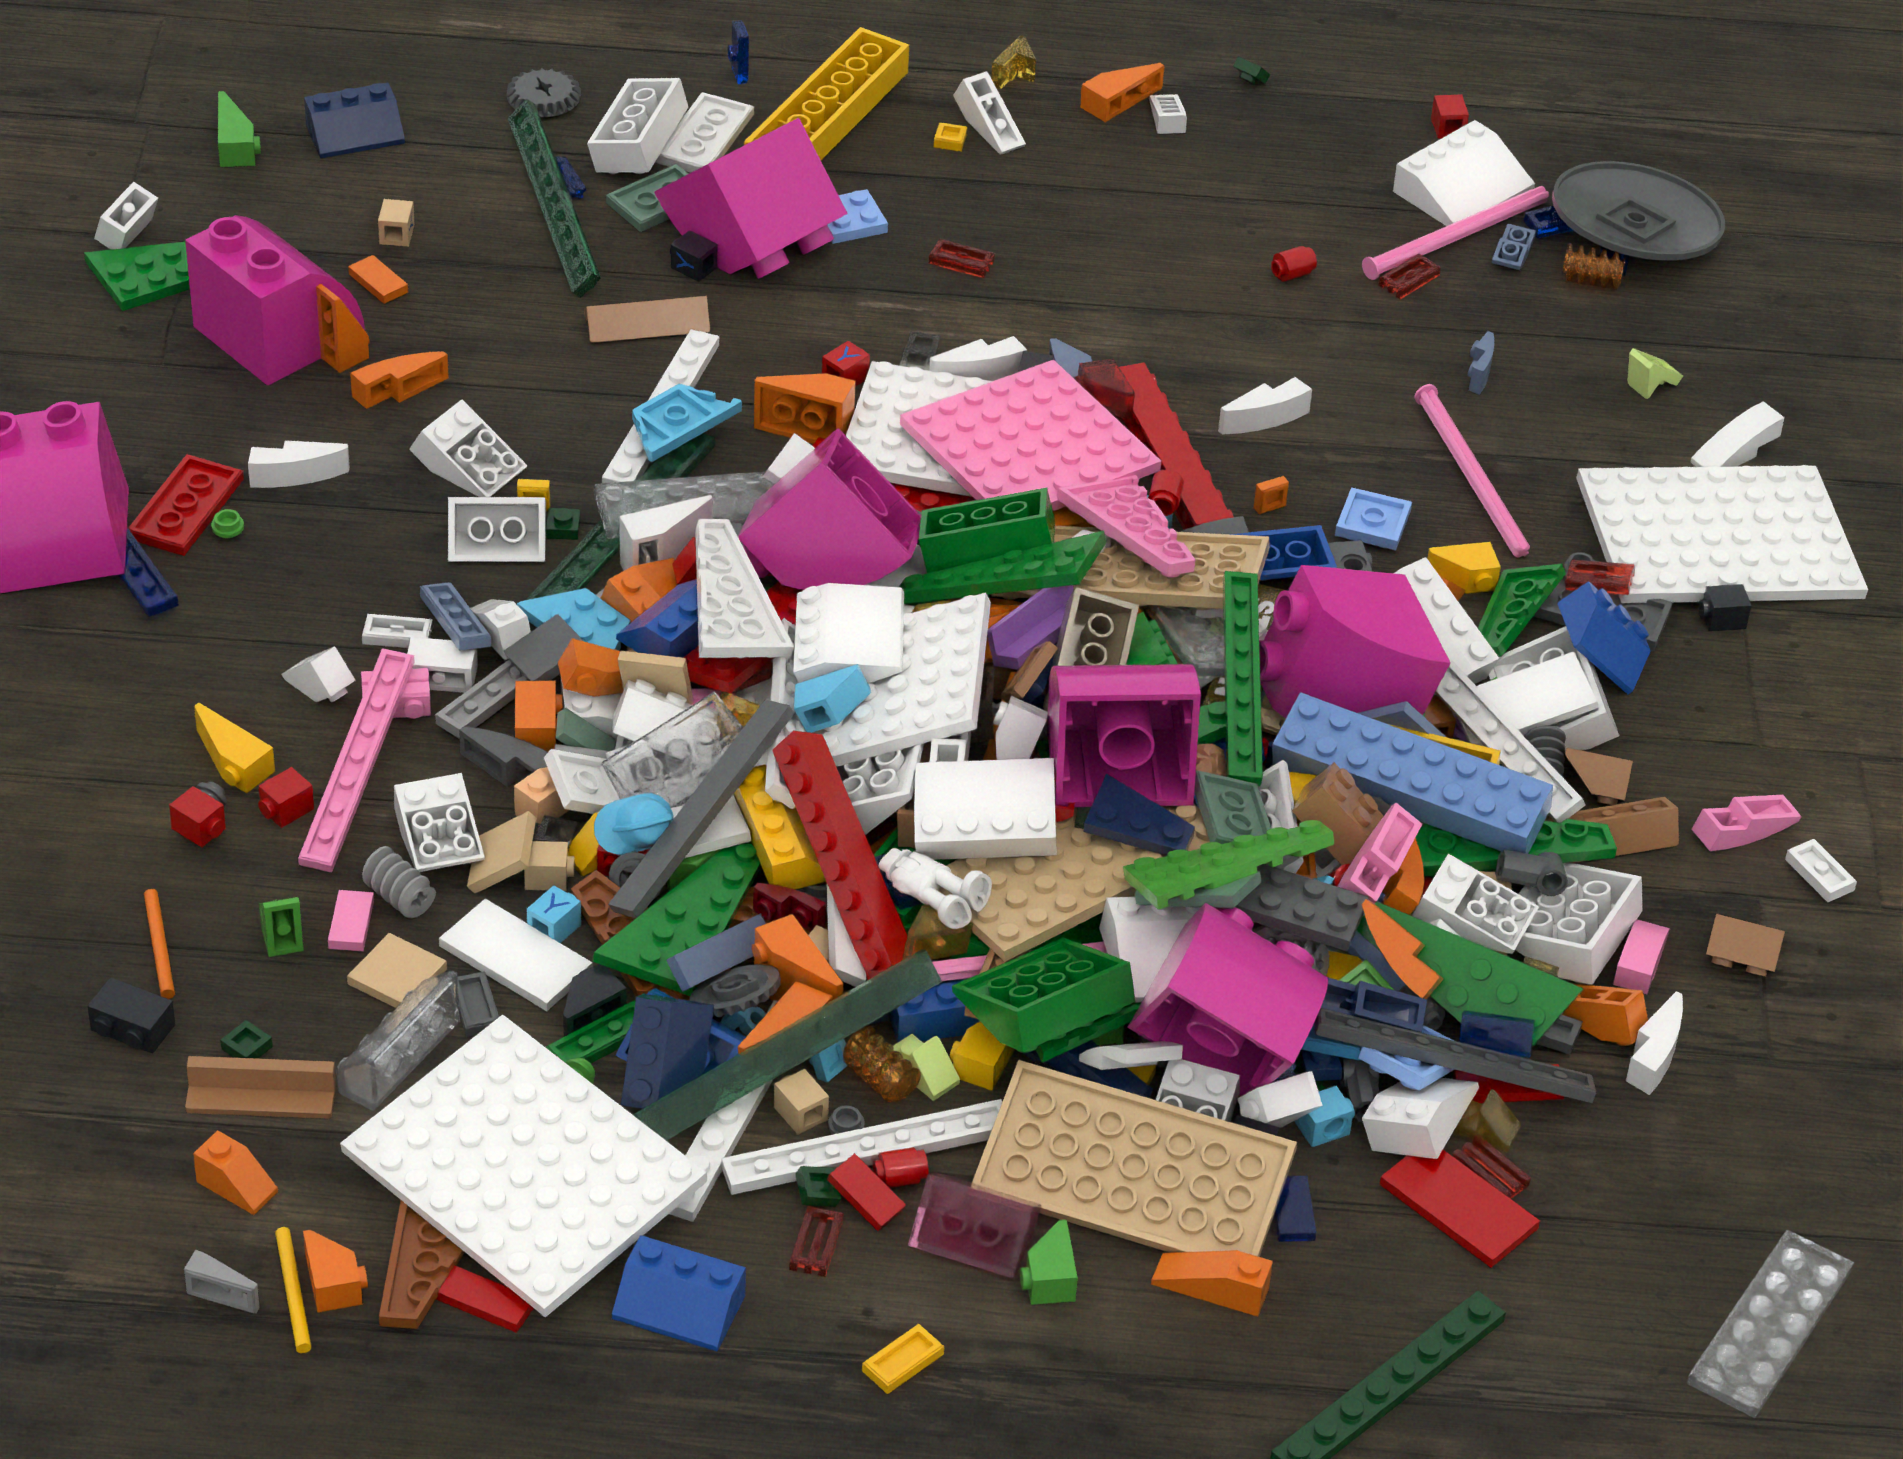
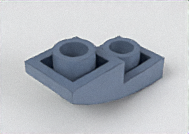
M1507 224L1504 235L1498 242L1492 263L1521 270L1535 240L1536 230Z
M1487 331L1480 341L1476 340L1470 351V357L1473 358V361L1468 371V377L1471 378L1469 391L1479 395L1485 388L1490 376L1494 352V334L1490 331Z

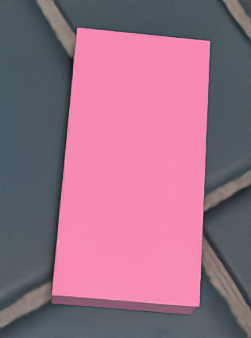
M339 890L328 937V949L364 951L374 904V892Z

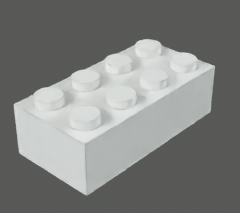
M680 78L627 79L587 143L596 172H608L610 174L634 172L642 174L650 171L688 109Z

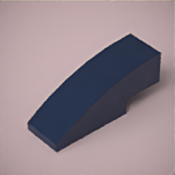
M1328 977V987L1321 1008L1422 1033L1427 999L1363 981L1353 985Z

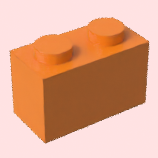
M515 681V738L524 740L549 752L550 749L555 748L556 714L563 710V695L556 694V681Z

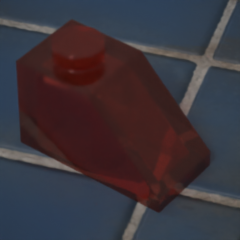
M1108 359L1079 363L1078 376H1075L1074 379L1112 415L1124 419H1132L1135 392L1115 360Z

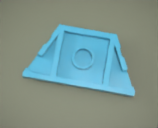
M677 384L632 410V420L648 460L653 462L741 412L742 401L733 398L731 403L717 400L716 393L696 390L691 386Z
M586 588L517 603V606L528 616L529 622L536 627L559 614L584 642L618 651L621 648V642L616 640V634L631 623L630 619Z

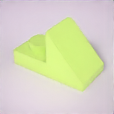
M1634 348L1629 353L1628 384L1645 399L1650 398L1659 384L1663 385L1665 382L1677 386L1683 378L1682 374L1660 358Z
M910 1034L885 1052V1061L932 1101H935L960 1084V1078L941 1040L937 1036L923 1043L916 1036Z

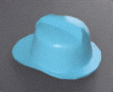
M644 793L615 800L605 805L598 812L594 822V835L601 847L607 852L616 855L629 853L634 850L639 852L651 849L674 819L673 812L666 800L653 793Z

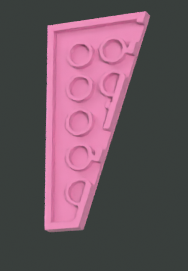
M1136 475L1058 488L1057 498L1070 511L1077 513L1086 519L1087 523L1096 526L1101 531L1104 530L1106 536L1113 538L1123 545L1126 550L1132 551L1142 558L1143 562L1155 567L1162 575L1174 578L1179 577L1180 574L1194 572L1195 558L1184 543L1176 540V531L1168 528L1167 518L1155 501L1147 498L1145 487L1138 486L1139 479Z

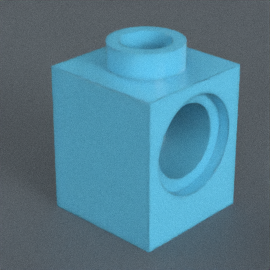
M1337 1086L1319 1091L1323 1106L1295 1120L1296 1125L1311 1147L1350 1135L1352 1118L1355 1116L1354 1107L1350 1099L1345 1098Z

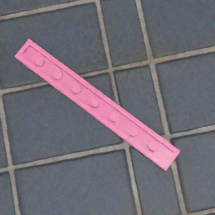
M382 648L298 857L299 865L332 873L415 663L414 655Z

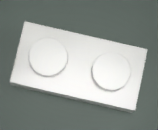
M1815 839L1787 850L1785 860L1827 902L1855 890L1857 881Z

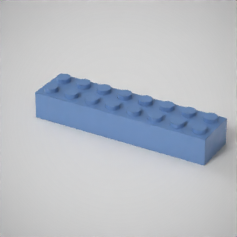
M1301 692L1272 744L1273 765L1284 760L1288 764L1289 772L1318 776L1335 762L1340 769L1343 768L1352 775L1355 785L1363 794L1368 793L1373 797H1381L1389 805L1397 803L1421 822L1501 852L1505 849L1528 854L1552 805V784Z

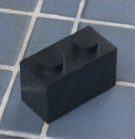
M111 977L88 1005L91 1031L96 1032L100 1036L113 1038L126 1043L132 1048L142 1049L152 1054L175 1026L172 1000Z

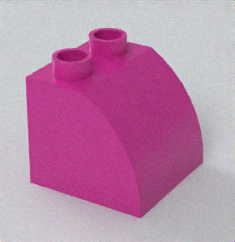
M799 118L654 191L662 208L682 236L690 230L717 244V268L732 274L751 265L758 279L790 263L783 248L795 241L803 255L832 241L834 237L828 224L848 214Z
M237 215L223 217L213 221L208 229L185 240L193 326L267 386L321 359L317 285L322 284L338 296L365 330L361 309L350 291L262 223Z
M63 401L51 405L44 411L19 415L0 412V593L125 574L129 487L100 402L78 405L75 402Z
M837 428L755 501L738 538L743 543L742 546L760 578H764L771 573L782 585L803 590L826 583L866 585L890 574L912 558L919 540L921 515L845 434Z
M1301 565L1289 590L1281 591L1277 596L1273 611L1274 620L1264 640H1259L1260 683L1272 708L1285 719L1300 692L1356 713L1407 701L1423 715L1451 664L1404 574Z
M1192 664L1053 666L1051 668L1047 735L1050 758H1054L1055 805L1068 806V802L1075 803V807H1092L1106 774L1160 806L1194 805L1201 692L1197 673Z
M1205 903L1184 925L1128 1028L1150 1042L1167 1041L1183 1045V1060L1240 1075L1239 1096L1241 1097L1258 1087L1272 1083L1294 1064L1322 1006L1328 987V977L1312 968L1314 958L1299 945L1289 941H1278L1274 945L1251 931L1254 923L1242 910L1236 907L1233 909L1214 908Z

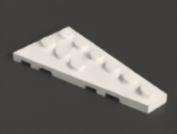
M699 519L695 529L699 658L791 657L794 645L729 519Z

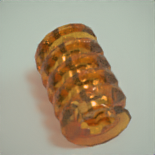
M1568 243L1562 274L1563 272L1566 273V279L1569 282L1577 274L1578 282L1581 284L1589 276L1590 285L1592 286L1595 285L1598 278H1601L1603 288H1606L1609 281L1612 280L1613 288L1617 290L1621 284L1626 256L1620 261L1619 253L1615 251L1611 259H1608L1607 250L1604 249L1600 256L1597 257L1593 247L1585 255L1582 245L1579 246L1576 253H1573L1572 244Z
M866 1025L861 1027L848 1040L843 1052V1061L858 1076H861L865 1083L871 1085L876 1093H880L885 1101L897 1102L905 1098L917 1087L921 1072L918 1068H912V1063L908 1059H903L901 1052L894 1051L891 1043L884 1042L885 1039L881 1034H875L872 1026Z

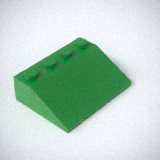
M1064 937L951 986L953 994L1000 1043L1012 1047L1018 1052L1034 1051L1038 1048V1045L1044 1042L1063 1038L1067 1032L1073 1029L1090 1026L1094 1023V1020L1105 1015L1119 1013L1123 1007L1136 1002L1130 962Z

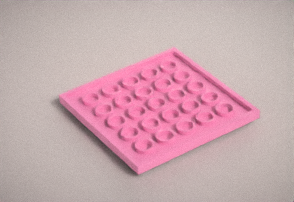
M1055 360L900 415V425L976 500L1047 487L1052 509L1055 511L1066 507L1057 498L1058 488L1101 480H1114L1133 475L1140 479L1161 469L1162 461Z

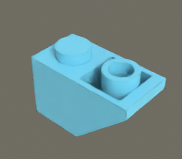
M856 664L795 684L794 710L806 732L812 733L839 724L871 693V688L859 665Z

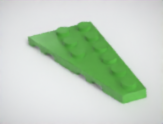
M1307 820L1301 822L1299 827L1290 829L1283 827L1271 828L1263 835L1255 837L1253 835H1240L1235 837L1232 842L1223 844L1209 842L1202 844L1200 849L1173 850L1168 852L1166 857L1157 859L1142 857L1134 860V864L1123 866L1124 879L1154 907L1160 910L1168 907V899L1173 897H1180L1181 900L1195 897L1194 891L1197 888L1215 889L1257 873V866L1268 864L1270 867L1283 864V856L1302 857L1334 845L1333 831L1318 820Z

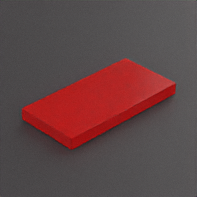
M186 454L128 527L127 539L185 556L213 520L215 514L220 511L244 480L243 470Z
M1445 1150L1441 1151L1437 1159L1407 1155L1380 1178L1379 1185L1490 1268L1539 1228V1219Z

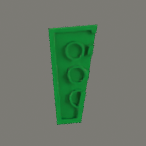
M1563 564L1503 570L1478 626V630L1498 657L1503 656L1565 576L1566 572Z

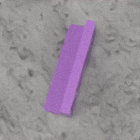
M1073 585L1043 588L988 629L987 637L994 666L1019 670L1035 647L1046 641H1051L1053 644L1058 642L1066 603L1074 590Z

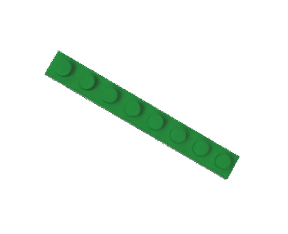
M1225 571L1223 576L1226 777L1256 783L1257 786H1261L1263 770L1257 573Z

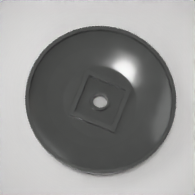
M1617 161L1581 164L1562 173L1555 182L1552 193L1553 206L1556 212L1575 232L1602 247L1633 257L1666 261L1695 258L1716 248L1722 240L1725 230L1724 215L1709 195L1676 175L1645 165Z

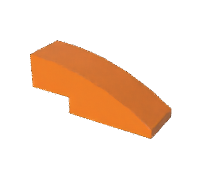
M441 351L404 355L373 363L350 373L352 397L366 409L390 397H393L400 403L449 378L448 354Z
M1416 838L1398 872L1388 879L1382 891L1385 894L1381 902L1382 904L1408 915L1419 904L1424 886V868Z
M1365 899L1362 903V908L1367 924L1385 959L1401 980L1420 998L1428 999L1444 978L1417 957L1425 945L1374 903Z

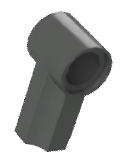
M1504 849L1498 856L1495 872L1497 880L1537 887L1546 896L1559 895L1565 891L1568 885L1563 861L1554 852H1544L1537 856Z
M1340 1057L1342 1066L1341 1080H1339L1340 1086L1346 1088L1347 1098L1350 1099L1354 1107V1117L1358 1122H1363V1115L1376 1094L1380 1093L1378 1087L1379 1072L1371 1069L1369 1064L1362 1060Z

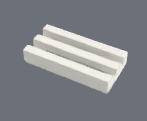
M367 614L362 634V644L409 648L411 637L431 638L433 620Z

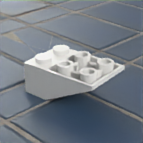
M460 400L424 428L409 449L431 472L478 497H491L527 468L524 461L463 400Z
M707 495L620 516V565L623 571L635 565L670 558L676 559L692 537L696 538L695 529L698 520L712 519V496Z
M462 773L394 785V809L401 836L415 869L423 872L485 860Z
M1448 854L1412 916L1427 923L1442 919L1460 937L1491 950L1513 954L1539 906Z
M1183 1059L1169 1060L1156 1100L1230 1122L1240 1093V1075Z

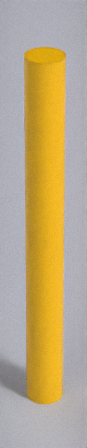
M281 1227L275 1231L296 1351L298 1353H307L311 1350V1342L289 1228Z

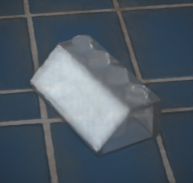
M714 691L604 760L602 766L619 799L644 793H653L666 800L671 808L682 806L688 801L744 727Z
M450 970L423 980L414 990L409 991L405 995L402 1003L393 1012H389L384 1016L381 1024L370 1035L368 1034L362 1039L359 1047L349 1057L341 1060L336 1070L339 1094L372 1111L376 1110L460 1022L458 978L456 972Z

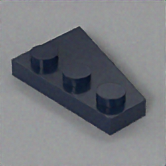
M1108 774L1105 775L1084 822L1085 833L1165 856L1173 850L1188 851L1195 831V826Z

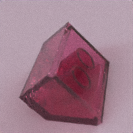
M931 1173L927 1176L908 1246L1009 1278H1015L1031 1243L1042 1204L942 1173Z

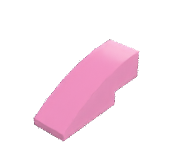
M1784 795L1733 797L1727 808L1702 809L1692 827V831L1709 851L1725 850L1771 836L1799 822L1802 816Z
M1394 803L1367 838L1337 887L1368 896V900L1376 903L1388 879L1398 872L1422 823L1399 804Z
M1637 919L1623 948L1613 985L1626 989L1643 990L1644 994H1648L1670 928Z

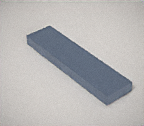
M452 583L420 586L421 599L459 651L491 647V635Z
M761 913L667 959L666 961L682 992L753 957L752 944H755V928L766 924Z

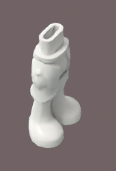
M897 848L891 849L880 860L878 865L879 869L886 873L887 879L893 882L894 888L901 893L918 899L925 905L933 907L938 912L939 920L945 926L952 929L962 928L969 924L972 919L970 908L977 912L981 911L985 907L992 889L991 878L981 871H971L963 880L952 874L948 866L940 864L926 855L914 851L911 852L908 849L902 851ZM942 887L953 895L945 896L938 890Z

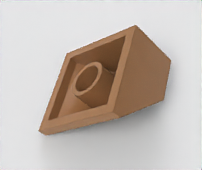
M1566 748V758L1592 795L1598 796L1597 802L1617 805L1618 800L1625 801L1633 761Z

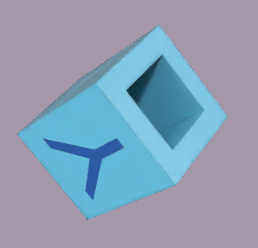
M553 885L527 908V924L561 943L581 926V901L573 894L566 893Z

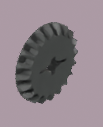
M541 68L538 71L530 69L529 73L520 72L519 77H513L512 82L508 83L506 94L509 104L515 110L535 117H552L564 114L577 106L581 99V88L579 87V82L573 79V75H565L564 71L555 72L553 68L550 70Z
M763 964L730 969L701 983L692 992L690 1001L714 1004L713 1016L721 1017L725 1014L732 1016L735 1012H745L750 1007H756L758 1003L765 1002L769 999V996L774 995L781 986L780 974L775 967Z

